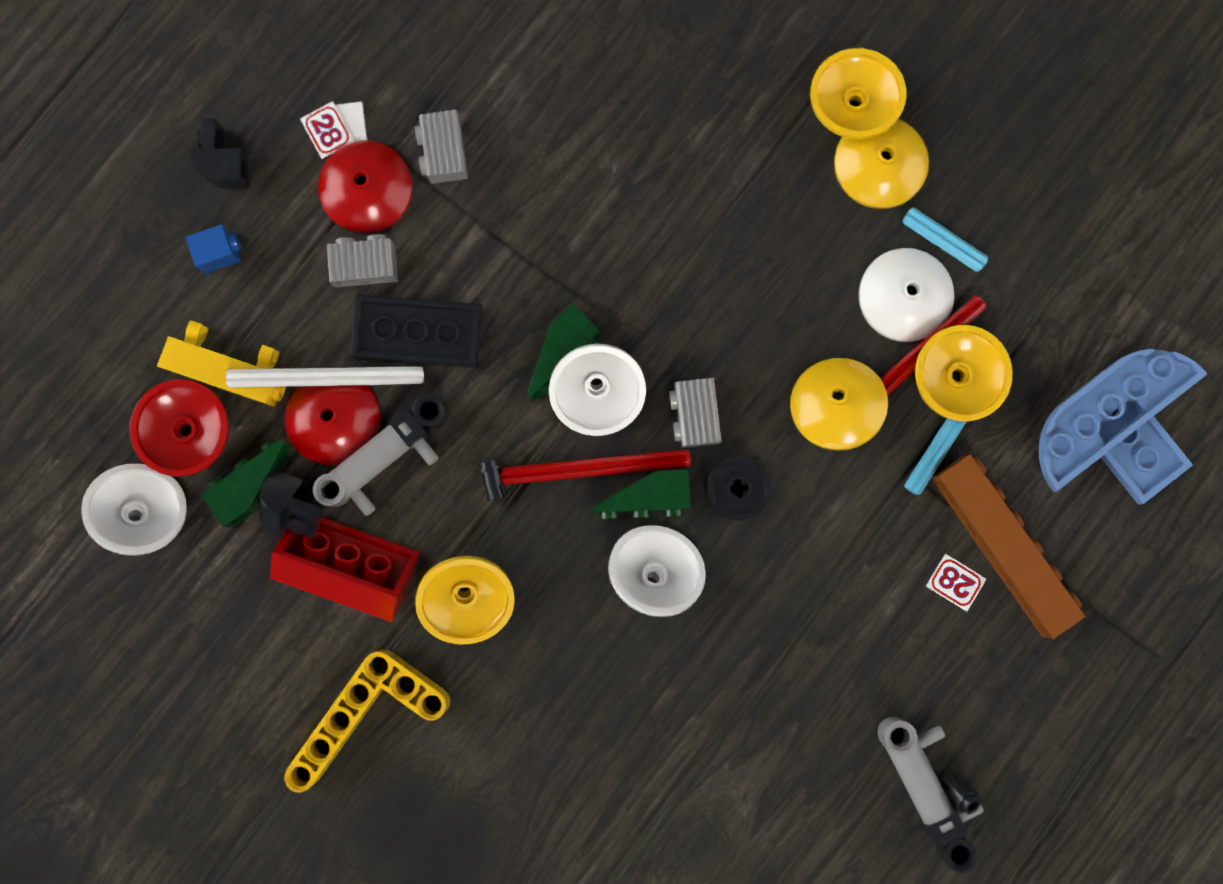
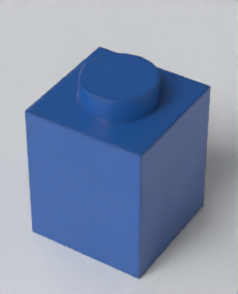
M222 224L185 237L195 267L205 274L241 262L238 251L242 250L240 241L235 232L231 233Z

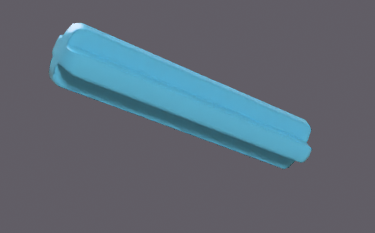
M911 208L903 218V223L974 271H980L987 263V255L916 208Z
M945 420L905 483V488L916 495L922 493L966 422Z

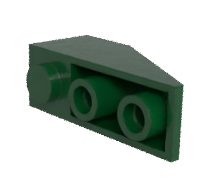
M574 304L549 327L527 392L531 401L537 397L542 400L549 394L551 375L556 365L566 354L581 346L600 343L597 340L600 337V330Z
M274 438L261 447L263 452L253 459L247 457L234 466L235 471L227 477L224 475L219 476L207 485L209 489L201 494V496L223 527H234L259 509L261 486L273 469L280 470L292 447V443L289 440Z
M689 470L655 471L592 507V513H599V519H618V512H631L632 518L651 517V511H664V517L683 516V510L690 509Z

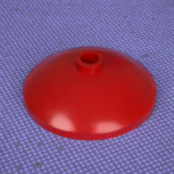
M367 140L352 142L336 150L323 165L318 181L319 198L328 216L342 228L364 234L379 232L395 224L406 212L413 191L412 177L403 158L389 146ZM360 176L366 177V181L362 185L356 184V180Z
M170 380L151 388L135 406L130 421L131 442L141 461L158 473L175 477L194 475L211 466L223 452L229 435L228 415L219 397L206 386L189 380ZM186 425H190L191 433L185 436L183 429Z
M368 385L297 386L291 394L285 410V428L292 445L305 458L323 465H340L379 433L381 425L379 402ZM327 410L333 412V417L330 421L323 419V414Z

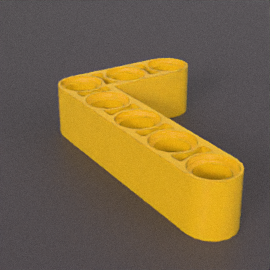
M381 649L365 658L285 772L286 785L295 792H303L312 787L322 777L382 690H385L426 720H436L448 710L450 706L449 694L393 652ZM376 657H382L387 661L388 670L385 674H380L374 669ZM402 676H408L413 679L415 683L413 692L407 693L401 689L400 679ZM357 684H362L368 689L369 696L366 701L356 697L355 687ZM435 695L440 699L441 709L439 711L429 710L426 705L427 696ZM338 711L347 714L349 718L348 727H341L337 724L335 718ZM318 739L327 741L330 747L328 754H322L317 750L316 742ZM298 767H305L309 771L310 780L308 782L302 781L298 777Z

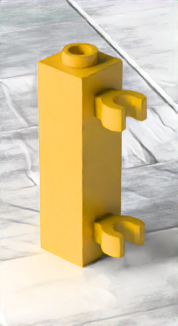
M189 321L184 341L168 336L157 364L158 367L275 407L277 401L280 402L282 400L286 386L230 388L226 383V372L229 369H273L280 354L276 349L262 345L255 366L200 347L207 336L209 328L195 321Z

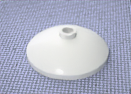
M900 248L879 256L867 268L860 282L859 303L865 319L876 332L891 340L914 342L927 338L949 318L954 304V288L946 268L935 257L921 250ZM907 286L915 287L916 295H910L907 292Z
M589 344L576 348L566 354L554 368L549 383L551 406L560 421L576 432L592 436L612 434L628 426L640 413L646 396V383L639 364L624 350L607 344ZM595 378L602 380L599 385H593L591 381Z
M145 464L120 465L99 475L86 490L82 501L83 523L92 539L107 550L124 555L147 554L166 546L178 535L186 518V498L182 488L172 476L158 473ZM132 515H138L141 517V519L138 521H131L129 517Z
M648 525L630 530L617 541L609 559V576L617 594L629 606L647 615L662 617L679 614L696 602L704 588L706 577L705 565L699 551L684 535L667 527ZM648 577L654 578L657 583L650 582Z

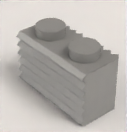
M457 110L420 114V125L415 126L417 144L423 145L424 156H419L422 176L427 175L431 184L468 179L460 118Z
M385 235L367 236L366 241L359 242L354 241L353 238H338L334 244H327L329 282L335 288L398 282L395 245Z
M714 378L675 382L674 390L669 391L671 410L677 409L678 422H673L675 441H681L682 448L720 444L722 440Z

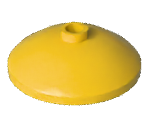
M846 49L827 58L817 69L810 89L811 105L819 121L833 133L850 139H868L884 133L899 119L906 102V85L898 67L886 56L869 49ZM850 101H857L859 106H852Z
M898 119L890 129L872 138L850 139L842 137L835 152L834 167L838 182L849 197L870 208L888 209L907 202L920 190L928 173L929 159L925 143L920 135L910 125ZM881 152H888L891 155V159H884Z
M956 325L939 331L924 344L916 361L915 379L922 399L934 412L953 421H974L990 415L1005 401L1012 384V365L1005 347L994 335L976 326ZM953 371L960 373L961 379L959 382L953 379Z
M832 358L814 364L799 377L792 390L790 408L797 429L808 441L828 450H849L865 444L881 429L887 415L888 397L882 380L870 367L853 359ZM839 392L844 395V398L842 400H835L832 396Z
M476 556L453 557L432 567L420 581L415 597L417 616L423 627L434 637L442 641L461 645L478 643L497 634L509 621L515 601L513 586L507 574L495 563ZM463 587L469 588V590L464 592L459 589Z

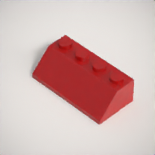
M321 517L320 530L314 539L287 529L272 552L270 579L392 622L404 600L420 552Z

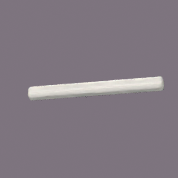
M421 366L229 369L226 372V383L230 388L421 384L424 381V370Z

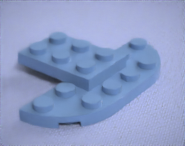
M1154 349L1137 351L1113 362L1059 404L1046 420L1040 435L1038 453L1040 467L1048 486L1053 492L1060 490L1101 458L1137 504L1147 502L1193 466L1154 415L1206 376V371L1195 361L1180 353Z

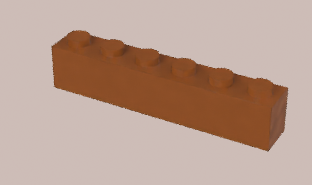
M971 454L960 457L931 477V480L1040 635L1045 638L1055 639L1085 618V615L1080 610V607H1082L1080 600L1073 592L1067 591L1060 582L1063 579L1062 575L1052 564L1048 565L1041 555L1044 552L1041 545L1033 537L1029 538L1022 527L1025 525L1022 518L1015 511H1010L1004 502L1006 498L1002 490L996 484L990 483L985 475L987 470L978 458H973Z

